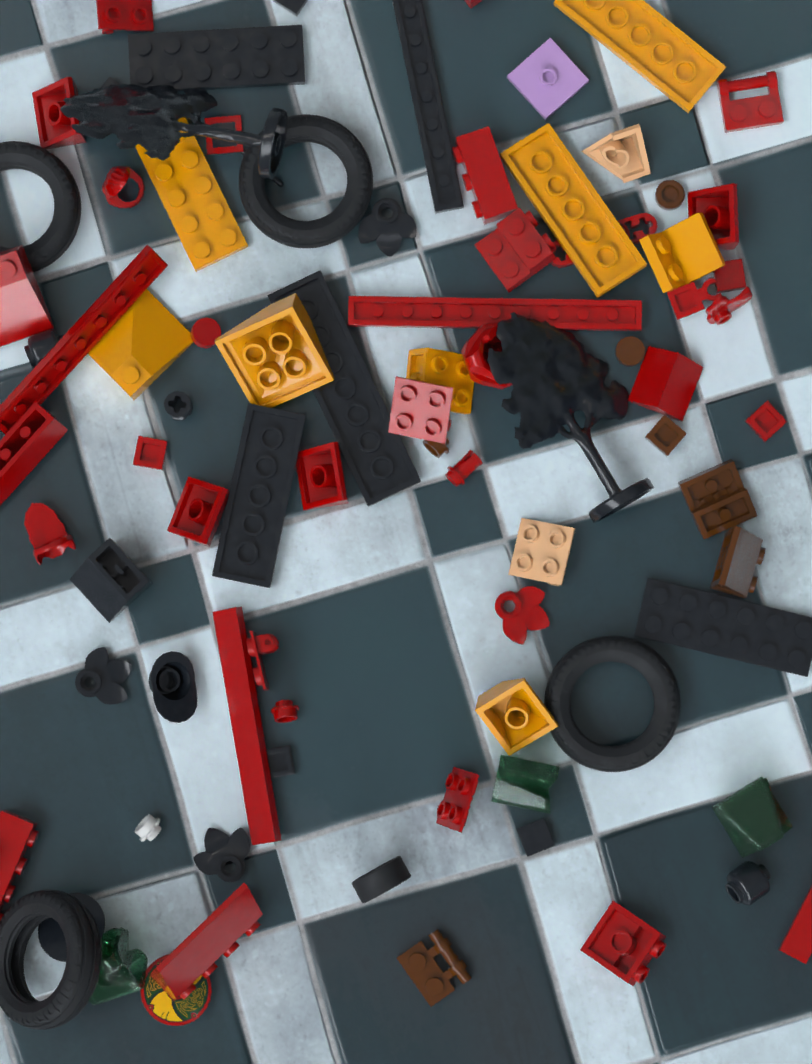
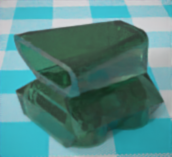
M500 754L491 802L550 814L549 788L558 779L560 767Z
M760 777L712 806L742 858L756 851H762L783 838L784 834L793 828L774 797L767 778L763 779V777Z
M122 927L106 931L101 939L102 963L99 967L101 968L94 993L89 998V1001L94 1006L144 988L148 958L139 949L129 950V931Z

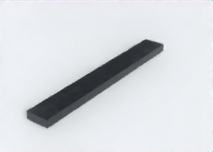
M392 0L435 214L462 209L464 205L422 0Z

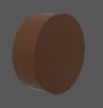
M674 180L663 181L655 192L657 205L668 211L680 207L685 197L684 188L679 182Z
M624 337L618 342L615 355L622 365L627 367L636 366L645 355V347L642 341L636 337Z

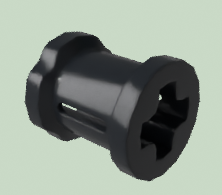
M174 391L165 399V410L173 419L178 421L185 420L192 414L193 404L184 392ZM178 399H181L183 404L186 405L185 408L180 409V413H176V410L171 407L172 404H177Z

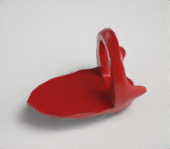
M128 166L112 167L102 185V192L108 204L124 209L137 205L143 198L145 191L141 176ZM128 178L134 179L139 187L138 196L131 202H124L118 197V193L125 186Z
M31 503V506L25 513L24 525L29 534V541L34 547L33 555L37 563L42 565L44 557L53 559L62 555L67 547L76 549L73 537L66 532L64 524L58 519L55 511L45 504Z

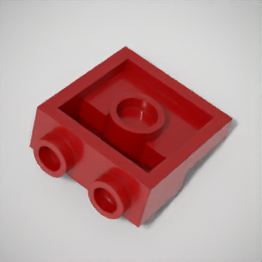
M520 207L497 223V229L474 245L508 293L556 259L552 252L556 247L546 233L540 236L535 229L539 225L535 217L529 210L524 213Z
M613 900L580 950L619 978L634 986L636 982L642 983L649 974L650 969L647 965L653 957L657 959L665 950L666 943L663 941L666 936Z

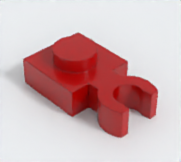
M716 279L706 280L702 288L697 289L695 282H691L667 292L677 320L704 310L705 307L702 301L706 299L715 301L718 296H722L721 293L716 295L708 293V287L716 283Z

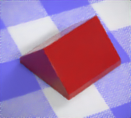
M65 77L32 93L40 146L42 148L52 149L86 143L85 135L76 132L70 127L72 124H79L82 121L67 117L60 111V108L66 104L63 101L65 98L78 96L77 86L72 77Z
M731 183L688 192V218L696 213H703L719 250L735 249L739 243L737 184Z
M649 346L628 401L682 422L703 367L678 352Z
M331 442L299 451L296 469L303 510L348 504L338 442Z
M188 476L167 531L210 548L227 505L230 491L224 487Z

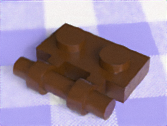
M438 929L428 935L434 943V946L427 950L420 940L397 957V960L430 1007L455 990L449 981L453 976L456 975L462 985L472 978L466 970L467 964L463 959L459 960L450 947L452 943L448 937L444 938ZM440 953L450 966L445 971H442L434 960V957Z

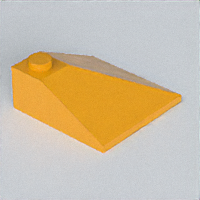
M146 289L89 351L88 355L135 400L194 342L192 341L191 333Z
M297 293L270 304L214 341L250 404L273 408L334 381L333 373L310 316Z

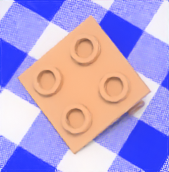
M521 518L508 575L546 582L554 586H562L575 528Z

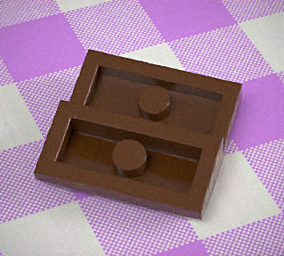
M732 459L678 482L685 502L703 539L757 516L749 493L744 488Z

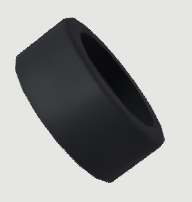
M397 856L352 882V885L361 902L366 903L403 883L411 877V874L401 856Z

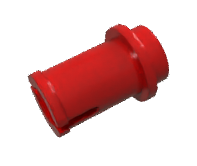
M469 450L453 467L449 466L447 468L448 472L445 476L456 487L460 484L464 485V480L476 468L481 466L483 462L472 450Z

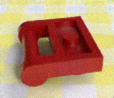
M775 71L766 72L764 76L739 80H717L725 133L778 125L784 122ZM767 87L768 95L731 101L729 98L730 92Z

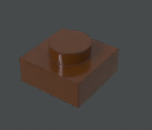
M664 414L645 436V439L667 457L687 433Z

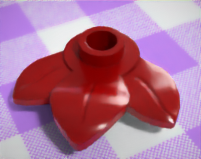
M747 286L738 296L731 300L726 296H718L705 310L708 315L707 321L709 324L716 323L721 325L727 322L732 317L731 313L745 305L752 298L753 295L750 288Z
M527 586L520 589L517 593L507 591L497 597L495 611L503 619V632L513 642L523 645L527 637V630H541L550 625L546 612L539 606L545 597L544 591L534 586ZM508 600L513 601L515 604V609L511 612L504 609V603Z

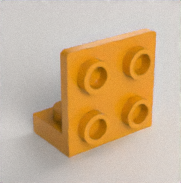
M701 212L662 232L647 235L639 240L663 293L694 282L725 265V261Z
M433 348L409 350L406 378L454 387L450 412L470 414L474 381L469 377L462 354Z

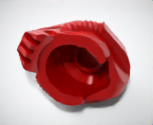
M498 323L483 324L465 342L461 351L469 377L474 382L498 389L510 387L512 383L499 384L495 381L487 361L488 348L502 352L501 341L496 335Z

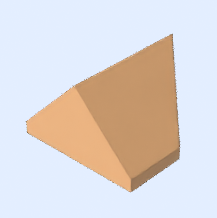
M639 124L610 133L581 151L620 178L623 183L651 174Z

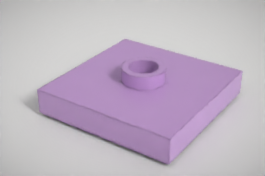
M551 38L507 75V79L545 121L589 83V79Z

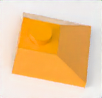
M525 678L502 681L478 696L475 711L509 756L558 727L557 721Z

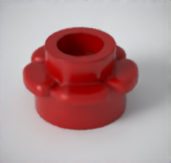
M292 700L277 701L275 707L270 711L274 715L275 722L286 723L298 719L297 711L300 708L298 705H293Z

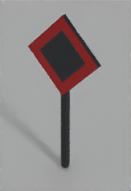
M241 115L204 118L205 124L242 131ZM206 137L207 155L241 153L244 156L246 152L241 144ZM275 176L272 181L279 187L284 185L278 177Z

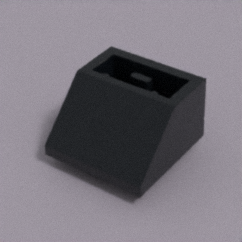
M111 538L94 551L69 579L109 623L153 584Z

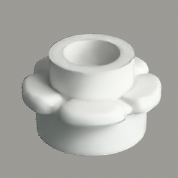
M148 814L138 824L134 832L141 837L139 839L141 842L146 839L152 841L161 831L159 826L160 818H154Z

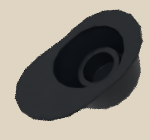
M170 651L162 654L156 659L149 674L150 690L153 692L154 703L159 714L170 722L181 723L194 715L197 708L198 696L193 665L188 657L180 652Z

